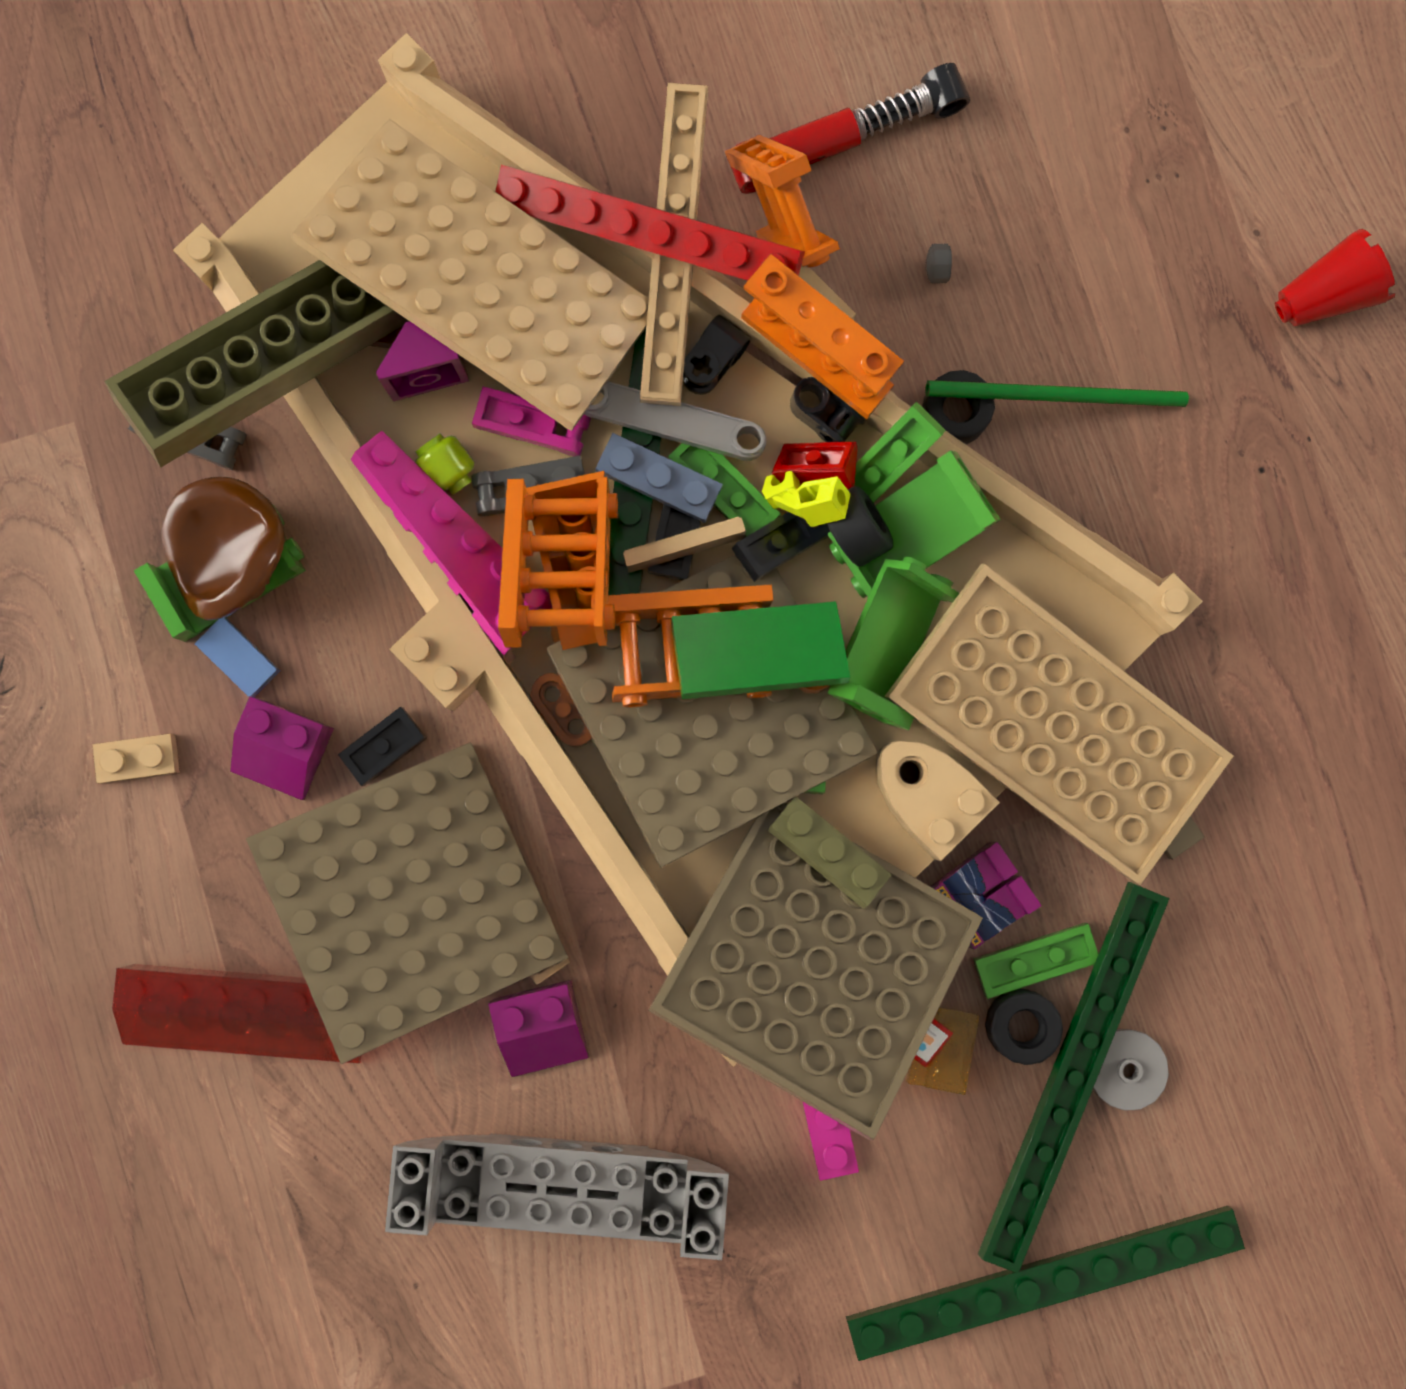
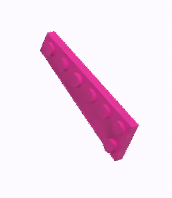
M381 430L356 450L350 460L384 504L391 508L395 518L406 531L413 532L424 546L423 554L431 564L434 562L438 564L449 579L447 582L448 586L456 596L459 594L463 596L474 611L472 614L473 618L498 650L505 655L512 647H504L498 630L503 548ZM532 589L531 593H525L524 605H528L529 610L552 608L550 595L545 589ZM523 631L522 637H523L528 631Z

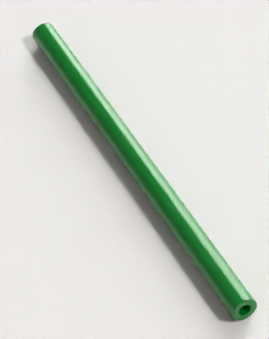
M927 380L925 385V395L930 397L1186 407L1189 401V394L1186 391Z

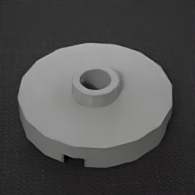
M1117 1029L1093 1091L1110 1106L1125 1111L1142 1109L1154 1103L1165 1090L1169 1076L1167 1058L1162 1048L1145 1033L1132 1029ZM1132 1063L1135 1071L1132 1076L1125 1077L1123 1069L1127 1064Z

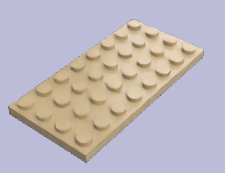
M390 119L386 121L292 232V241L570 431L577 425L646 329L648 297Z
M980 564L885 695L886 698L904 709L914 719L1139 886L1234 757V755L986 564Z

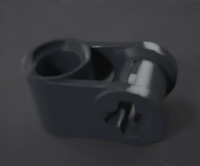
M718 314L709 323L699 341L685 358L683 378L685 387L694 394L704 395L710 393L726 372L741 358L751 342V337ZM703 367L708 368V375L705 373H701L698 377L694 375V368L699 371Z
M815 377L802 379L796 385L790 398L792 413L796 418L814 430L825 442H845L858 424L863 425L867 421V419ZM811 391L819 398V405L813 408L807 407L800 401L799 395L802 392ZM842 419H845L846 421L840 429H836Z

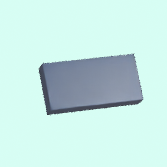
M226 617L218 619L195 643L248 697H256L280 672Z

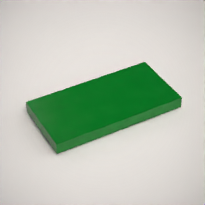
M836 601L672 616L671 618L682 699L848 683L851 678Z

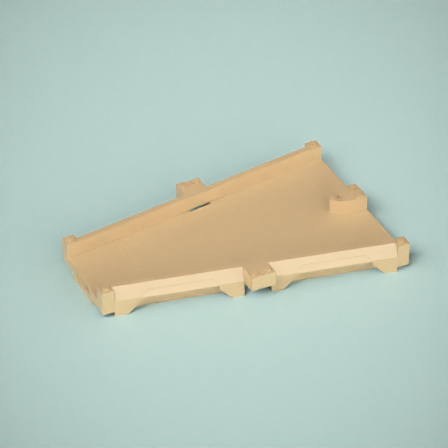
M406 33L378 59L387 82L219 239L201 223L173 251L215 294L226 312L317 262L318 258L292 241V232L388 119L398 124L494 192L496 191L501 165L511 166L597 192L601 191L440 79L434 60ZM532 217L649 298L652 252ZM693 265L685 358L699 341L709 323L720 314L751 337L750 343L802 379L813 377L741 319L742 312L754 299L752 295L722 273ZM801 266L799 277L854 320L856 313L811 268ZM368 346L284 395V398L426 612L389 650L449 710L454 711L476 689L478 690L668 976L755 819L660 868L595 744L590 741L584 746L572 747L563 743L531 699V688L537 678L547 673L559 674L547 652V647L554 644L551 637V626L532 627L522 637V647L511 648L516 659L507 663L498 648L473 618L472 614L474 612L461 594L455 595L447 584L449 579L436 562L430 563L422 552L424 546L413 532L406 531L395 518L391 508L384 504L350 460L356 450L381 430L414 462L418 458L415 451L439 433L444 438L451 435L455 436L475 462L473 470L467 474L470 479L471 475L478 472L499 471L573 456L473 428L472 420L482 386L514 395L517 394L466 359H464L469 382L393 402L378 380L376 373L390 348ZM634 346L610 377L609 382L629 386ZM746 351L736 364L726 372L710 393L704 395L694 394L685 387L683 381L681 402L753 422L764 430L766 446L762 455L757 459L743 461L723 455L762 495L766 476L772 475L771 472L783 444L825 442L814 430L796 418L792 413L790 398L796 386ZM703 367L700 371L694 368V375L697 377L701 373L708 375V368ZM805 391L799 395L803 405L811 408L819 405L820 401L815 393ZM890 391L863 425L858 424L845 441L857 442V461L911 407L899 399L892 391ZM600 392L591 405L600 403L604 395ZM591 418L587 431H583L580 441L584 444L581 458L585 475L596 472L595 468L612 433L621 436L623 426ZM842 419L836 429H840L846 420ZM557 423L554 434L565 437L567 428ZM947 431L874 502L877 505L938 463L936 460L950 450L957 451L1001 520L925 569V571L930 575L937 574L953 582L952 589L960 593L980 564H986L1123 671L1159 636L1175 630L1203 602L1174 572L1164 578H1160L1103 537L1082 526ZM743 434L737 439L738 444L747 450L754 449L759 445L758 439L752 434ZM662 438L660 455L668 458L681 443ZM608 478L610 493H613L615 481ZM472 481L454 495L447 489L445 492L503 548L505 513L478 516L476 502L479 501L477 489L473 488ZM505 485L493 487L495 498L506 497ZM654 499L647 544L655 542L663 503ZM713 506L706 522H701L700 528L728 519ZM776 508L781 513V516L788 512L781 508ZM529 520L528 531H532L533 535H535L533 522ZM828 537L784 563L777 570L797 605L836 601L846 650L868 597L862 598L857 593L851 582V578L854 577L853 573L846 563L842 565L836 560L829 548V544L832 541ZM740 540L694 553L688 578L734 556L735 553L731 548ZM534 552L533 556H527L526 568H530L531 572H544L540 552ZM649 567L643 569L640 593L660 592L681 581L649 574ZM940 601L924 641L946 613L952 602ZM555 687L549 688L545 694L546 700L549 702L557 701L560 697L559 689ZM854 708L878 753L827 780L823 795L803 793L797 796V798L850 841L916 878L933 860L942 861L1000 803L996 798L1006 787L916 719H913L908 731L883 724ZM578 719L573 720L569 725V731L575 735L580 734L584 729L583 722ZM906 761L913 762L919 769V778L912 785L905 783L900 778V767ZM721 1054L733 1067L737 1064L735 1061Z

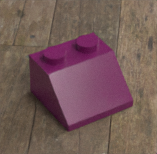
M410 321L404 324L376 371L378 380L393 402L470 381L464 358Z
M249 696L234 731L230 772L300 800H305L334 728L265 700Z
M571 980L494 998L488 1003L497 1044L511 1077L589 1058Z

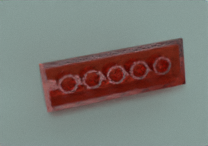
M131 964L116 968L112 1010L122 1044L340 1062L306 980L303 977ZM361 1056L346 1063L359 1064L361 1063Z

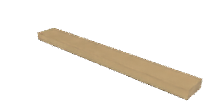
M668 83L657 209L697 220L708 86ZM653 253L640 402L681 406L693 264Z

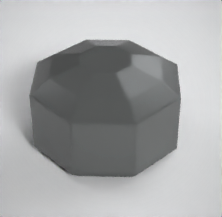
M932 244L928 250L925 268L931 283H947L950 280L952 251L948 244Z

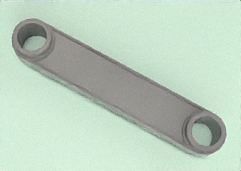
M609 381L600 391L604 395L602 401L596 405H590L584 414L591 418L743 461L757 459L762 455L766 446L764 430L753 422L681 402V406L641 403V390ZM743 434H752L758 439L759 445L754 449L747 450L738 444L737 439Z

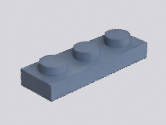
M612 433L595 468L596 472L604 471L605 477L703 523L706 522L723 485L615 433Z

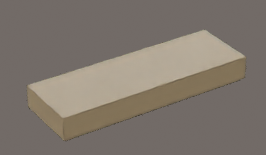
M735 517L625 550L623 555L628 573L744 539L746 530L742 517Z

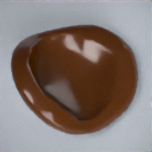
M209 477L190 483L175 494L165 513L161 529V541L169 568L189 609L201 619L217 620L234 614L248 602L259 598L263 594L265 586L269 584L271 576L280 560L285 542L283 523L270 500L256 488L235 478Z

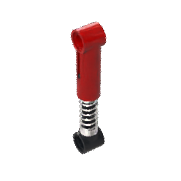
M945 63L927 72L921 79V85L913 86L911 90L906 89L903 95L896 93L893 99L887 96L885 102L877 100L875 106L867 104L865 110L858 108L851 111L850 108H845L769 139L806 154L811 165L860 146L861 140L865 139L867 134L873 136L876 130L883 132L884 127L887 126L892 129L894 123L898 122L902 125L903 120L907 118L912 121V116L918 115L923 117L930 113L938 119L950 117L963 110L970 103V97L956 64ZM731 167L741 193L750 194L756 192L751 177Z

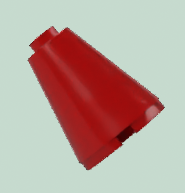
M1359 229L1351 233L1278 292L1279 301L1275 302V309L1283 323L1289 321L1293 326H1299L1381 305L1395 298L1396 293L1388 292V288L1395 285L1390 264L1379 244L1370 247L1365 238L1371 236L1368 231Z

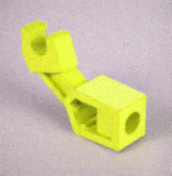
M792 471L785 473V479L782 483L774 475L766 476L762 489L765 499L773 509L781 508L805 519L810 527L845 519L851 496L838 476L804 482L800 486V481Z

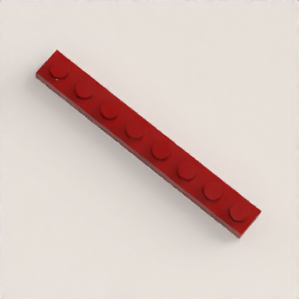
M501 165L495 192L531 217L747 281L770 254L799 276L805 254L803 250L511 166Z

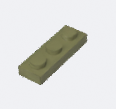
M797 797L792 799L768 829L770 833L863 909L871 903L892 875Z

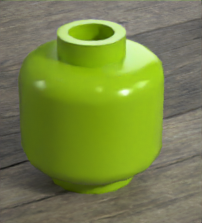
M439 433L415 451L418 456L415 463L442 490L446 491L448 489L454 495L472 481L467 474L473 470L475 462L455 436L451 435L444 438Z

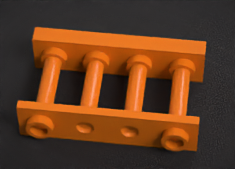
M757 135L725 151L730 166L751 177L769 225L755 231L758 238L805 251L801 266H807L808 268L825 263L830 259L829 254L840 249L838 241L815 229L799 186V183L802 181L800 176L812 171L806 154L762 135Z
M770 254L743 286V289L752 295L754 299L742 312L741 319L865 419H868L893 389L894 384L889 380L903 365L904 360Z
M599 477L598 498L535 499L534 495H528L524 479H507L498 630L505 648L522 647L523 631H529L530 627L594 626L598 646H607V630L615 629L614 604H608L611 518H618L617 493H610L607 477ZM598 515L597 534L533 535L532 531H528L529 520H535L536 516ZM596 551V571L531 572L530 568H526L527 556H533L534 552ZM595 588V607L589 609L529 610V606L524 605L525 593H531L532 589Z
M772 584L608 595V604H614L615 624L620 626L625 685L614 686L612 702H622L623 707L635 708L648 705V700L682 697L671 628L672 616L769 608L774 601ZM657 618V623H661L667 682L642 684L636 625L640 624V619ZM772 691L747 693L748 698H763L772 695Z

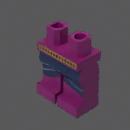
M988 842L939 881L929 886L983 917L968 947L971 949L978 948L985 941L997 935L1019 918L1032 913L1042 906L1022 876L1014 875L1018 871L998 842Z

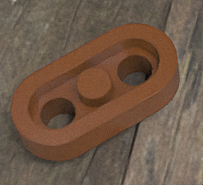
M547 673L537 678L531 688V699L558 738L566 745L572 747H581L588 744L593 738L560 675ZM552 687L560 691V697L555 702H549L545 697L546 691ZM578 719L583 722L584 729L580 734L575 735L569 731V725L573 720Z

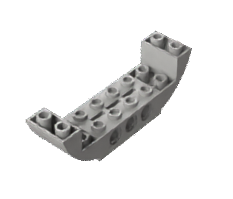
M492 1133L490 1135H456L417 1139L393 1146L385 1232L427 1236L435 1223L681 1243L680 1257L722 1260L729 1173L708 1162L681 1154L651 1149L648 1146Z

